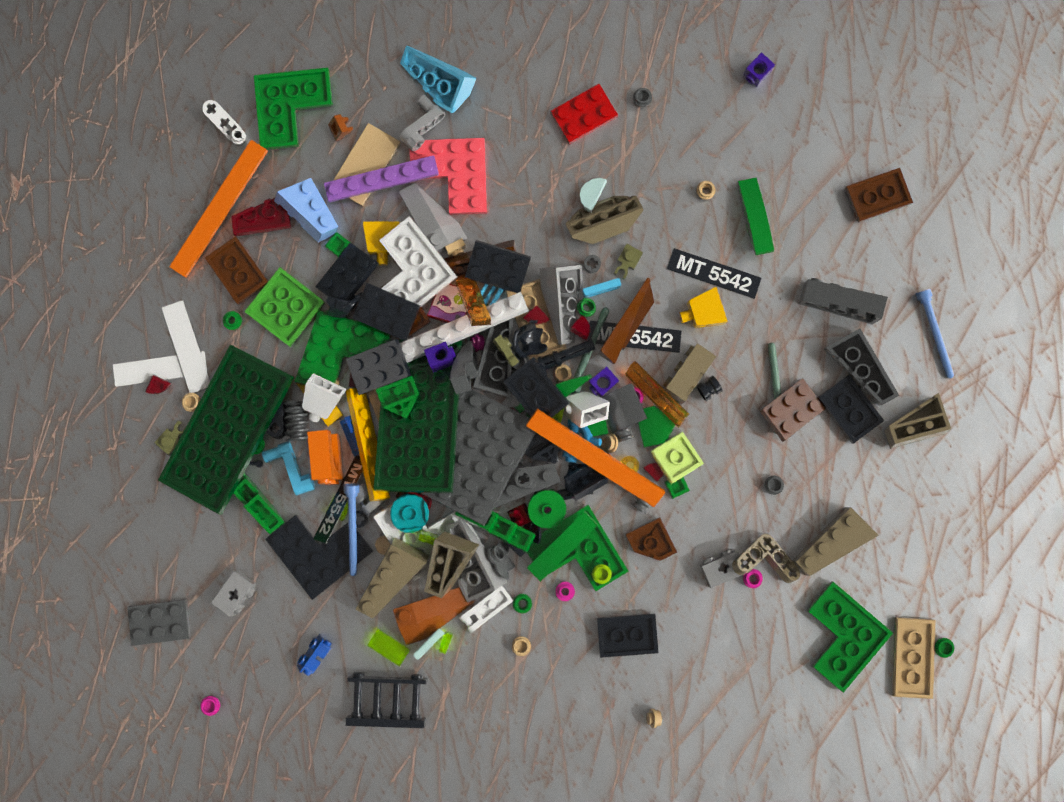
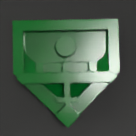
M413 376L376 389L382 408L406 419L419 396Z
M657 406L643 408L648 419L638 423L644 448L668 441L670 434L680 420Z

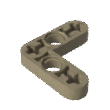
M763 534L756 538L732 563L734 572L738 575H744L765 558L784 582L792 583L800 577L798 567L769 534ZM751 550L757 553V559L751 556ZM774 554L780 556V563L776 562V560L774 559ZM747 561L748 563H746L742 568V562Z

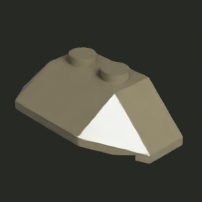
M612 196L597 202L591 213L584 208L577 210L565 224L573 239L595 244L629 231L643 212V207L637 196Z

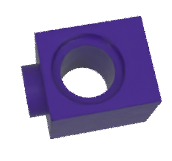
M761 52L745 69L743 75L750 84H754L757 87L772 72L775 64ZM754 68L761 69L762 73L757 74Z
M446 341L424 350L433 373L452 366L453 358L456 357L453 347H448ZM445 353V358L437 359L439 354Z
M606 366L589 381L591 385L589 389L594 395L602 397L619 380ZM598 379H606L608 386L600 388L597 385Z

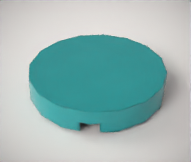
M407 493L399 496L393 502L390 517L397 529L404 533H414L421 530L427 523L429 508L422 497Z

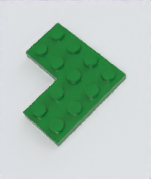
M329 68L254 75L260 146L267 150L299 147L296 110L333 106Z
M318 310L295 378V383L305 386L313 373L336 383L344 358L352 357L385 344L386 340H390L391 335L362 322L348 318L331 317Z
M587 505L564 519L556 527L549 528L541 533L540 543L536 544L533 541L527 554L533 562L571 523L586 511L598 526L550 573L576 558L594 590L598 591L629 571L590 506ZM604 564L611 570V579L605 584L595 582L592 577V571L597 565Z
M831 581L807 611L837 637L812 667L844 693L891 637L893 632L836 583Z

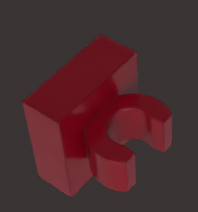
M526 503L507 511L511 521L520 527L532 521L529 517Z

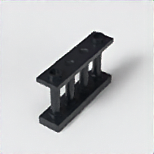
M361 672L353 673V676L347 678V682H354L353 712L346 717L345 726L425 728L426 717H421L422 715L420 714L421 684H426L428 678H423L421 674H412L411 677L365 676V673ZM362 682L374 683L373 713H371V716L363 715V712H361ZM382 683H393V707L390 716H382L383 713H381ZM401 684H413L412 714H410V717H402L400 713Z

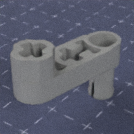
M422 95L417 101V104L422 107L426 114L405 128L400 134V139L412 151H416L422 146L425 141L422 135L441 122L446 115L426 95Z

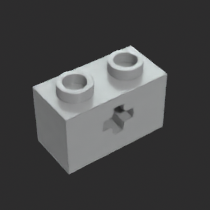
M728 549L721 552L722 556L714 559V556L703 560L704 564L700 565V568L710 588L741 576L735 573L732 567L733 561L739 556L738 551ZM720 563L727 565L724 568L725 572L718 570Z
M239 570L233 571L211 604L229 617L235 614L238 615L245 606L243 605L245 599H250L256 591L254 587L257 583ZM233 591H238V592H237V595H238L239 597L233 598V597H234Z

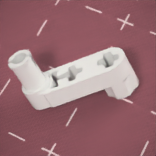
M208 100L203 104L205 117L229 141L237 146H241L246 142V134L242 128L216 101ZM211 106L213 108L214 106L216 113L212 114L211 112L209 114L208 107ZM222 119L224 121L228 119V124L232 129L234 126L236 127V129H234L230 133V135L227 134L229 132V129L227 127H221ZM240 133L242 136L241 138H236L235 134Z

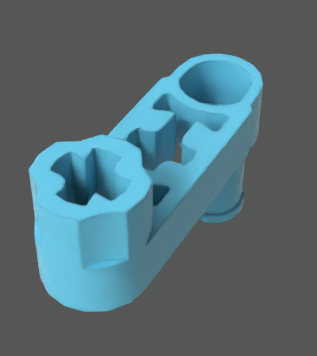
M290 441L278 444V447L262 451L265 463L278 458L284 460L296 496L315 490L311 474L301 475Z

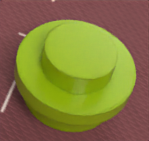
M600 564L594 567L592 577L595 582L605 584L611 579L612 573L608 566Z

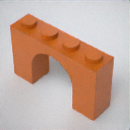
M329 430L307 432L312 480L317 481L321 485H338L339 481L344 479L340 435L331 434Z

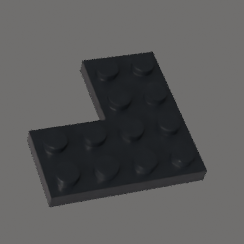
M295 515L265 540L313 600L349 572V525L346 523L332 534L326 544H319L317 540L313 539L314 536L300 518ZM356 529L357 564H359L374 550Z

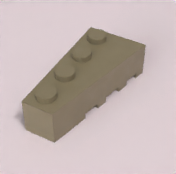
M845 507L792 561L805 575L811 576L879 535L851 507Z
M394 537L355 610L373 619L427 563L429 555Z

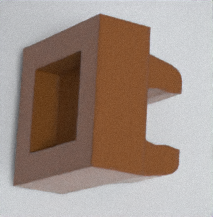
M341 114L335 115L328 124L335 141L342 140L344 136L350 134L353 130V127H346L345 124L349 119L348 117H342Z

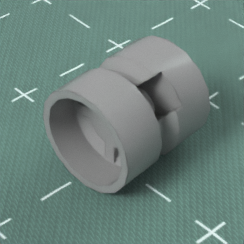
M365 481L360 485V492L356 497V505L360 504V509L368 517L382 506L386 500L367 502L366 500L369 498Z

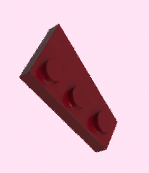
M269 198L256 207H250L231 216L233 235L243 236L290 229V216L280 204L278 205L274 201L275 198Z

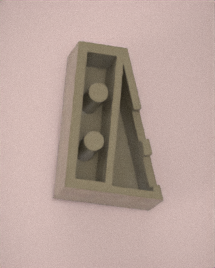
M939 393L884 430L890 449L944 435L951 430Z

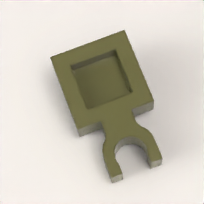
M626 244L617 260L621 263V266L616 268L614 275H617V272L622 270L625 273L622 279L625 280L628 268L635 269L643 252Z
M501 335L496 337L493 342L507 359L510 366L513 367L519 363L510 349L512 345L507 337H502Z
M179 420L174 425L173 431L167 428L154 442L169 456H171L180 439L179 437L184 432V430H179V426L182 424Z

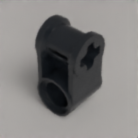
M281 402L267 429L268 435L275 439L284 438V433L287 432V428L284 427L287 424L286 420H284V417L287 416V413H284V409H286L284 402ZM276 426L280 428V430H277V434L273 432Z

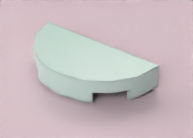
M591 179L581 188L580 200L584 209L591 213L607 183L606 179Z
M438 628L416 650L413 656L419 660L445 632Z

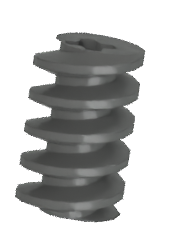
M303 401L284 402V405L289 406V408L284 409V413L290 414L284 417V420L290 422L284 425L285 428L290 429L284 433L285 436L290 437L285 441L308 439V436L303 433L309 431V428L303 427V425L309 423V421L303 419V417L308 416L309 413L303 412Z

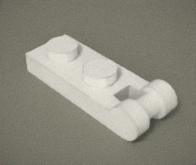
M501 586L460 616L459 619L467 625V630L471 634L510 604L513 599L505 588ZM473 614L479 619L475 623L470 618Z

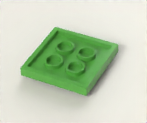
M279 267L244 312L291 347L326 302Z

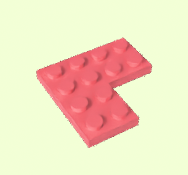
M485 138L425 140L418 150L412 151L410 149V161L435 156L439 175L426 179L448 178L450 215L487 214Z

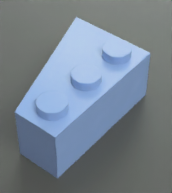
M311 178L276 193L274 201L278 205L280 204L290 217H294L301 224V227L317 242L332 237L336 233L338 225Z

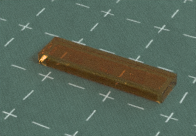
M465 277L456 278L455 284L471 326L491 325V317L477 282Z
M636 361L631 363L625 375L678 428L683 425L690 414Z

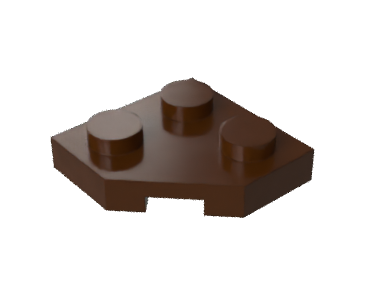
M660 517L625 534L635 553L659 561L677 553Z

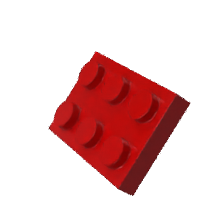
M600 84L551 110V115L569 145L618 117L616 110Z

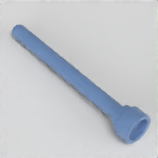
M931 289L916 293V297L924 306L946 377L951 379L954 377V373L930 302L933 295Z
M357 483L344 484V493L348 497L349 571L351 576L357 575L356 497L360 492V485Z

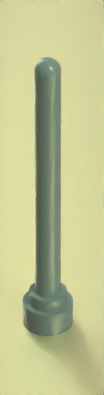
M607 307L602 309L598 318V324L591 337L594 346L603 323L609 314ZM593 351L583 354L573 378L583 376ZM582 386L575 390L574 393H580Z
M769 343L768 352L775 399L781 395L776 346L774 343Z

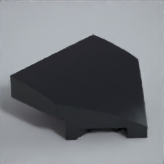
M535 433L525 453L534 460L556 464L559 447L538 433Z
M569 462L567 474L564 476L565 489L575 501L608 483L607 477L586 464Z

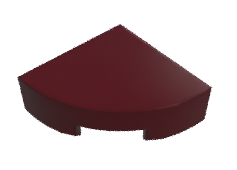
M535 306L523 317L526 322L538 320L535 325L544 324L550 320L538 306Z
M580 316L570 331L586 341L590 333V325L585 317Z
M153 375L145 392L149 394L162 393L172 383Z
M657 462L648 464L643 468L656 482L664 475Z

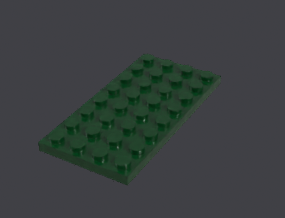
M457 341L448 345V347L452 346L457 356L462 349L463 343L462 341ZM439 354L437 359L441 360L445 358L446 354ZM424 355L407 363L419 392V396L407 419L382 408L380 404L374 491L453 493L459 394L455 393L450 380L452 366L433 373L427 357Z
M230 344L158 481L211 511L222 515L295 377Z

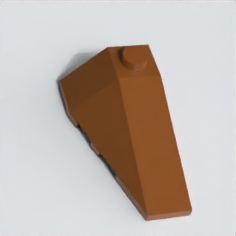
M460 587L450 590L442 598L433 595L393 609L403 639L406 645L426 639L438 628L440 629L475 602L474 600L467 602Z

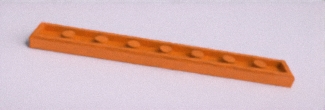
M250 140L169 266L182 276L188 277L267 154V149Z
M536 409L526 423L528 428L647 502L652 507H655L665 494L664 489L539 409Z

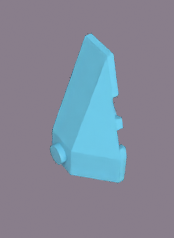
M410 46L405 47L400 64L413 79H416L423 86L422 89L431 95L433 101L438 106L454 113L470 96L476 77Z

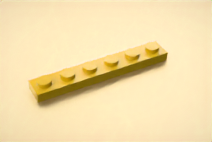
M349 388L345 392L370 501L387 500L390 498L389 492L373 490L377 438L366 393L359 395L357 388Z

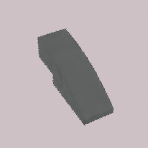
M468 341L462 347L452 365L450 380L456 394L470 391L471 379L478 377L477 354L472 341Z

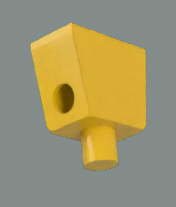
M399 221L363 222L368 253L376 255V261L379 263V266L388 265V255H390L379 240L399 225Z
M717 287L690 299L687 302L689 310L679 312L681 322L692 321L694 328L719 326L728 322Z

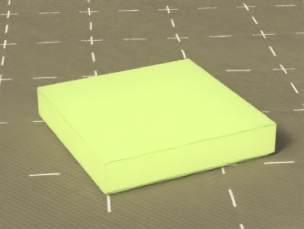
M683 432L650 452L670 484L675 483L704 464Z

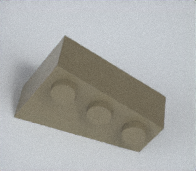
M698 343L695 347L692 345L684 354L687 356L685 361H679L674 368L676 373L673 378L669 376L663 384L665 387L663 392L681 405L686 402L692 390L697 386L699 380L716 358L714 354Z
M443 532L434 540L424 592L440 598L445 596L452 589L480 544L447 532Z

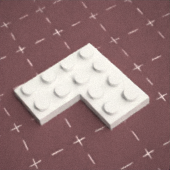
M410 216L379 240L403 270L382 287L386 291L423 306L457 278Z
M391 504L373 515L390 544L394 537L429 555L427 563L413 577L415 581L428 573L434 540L443 532H447L446 526L461 518L455 515V511H452L428 527L425 525L417 532L404 533L392 523L390 517ZM465 521L469 528L480 540L472 525L469 522Z

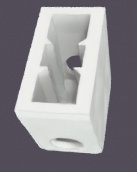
M313 373L306 382L302 408L310 412L309 420L318 422L320 417L327 419L345 393L346 388Z
M586 391L574 395L570 394L566 397L570 404L564 408V415L579 428L608 419L609 401Z

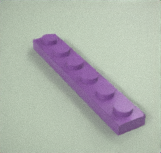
M433 155L326 182L324 186L328 202L330 203L438 176L439 172L435 156Z

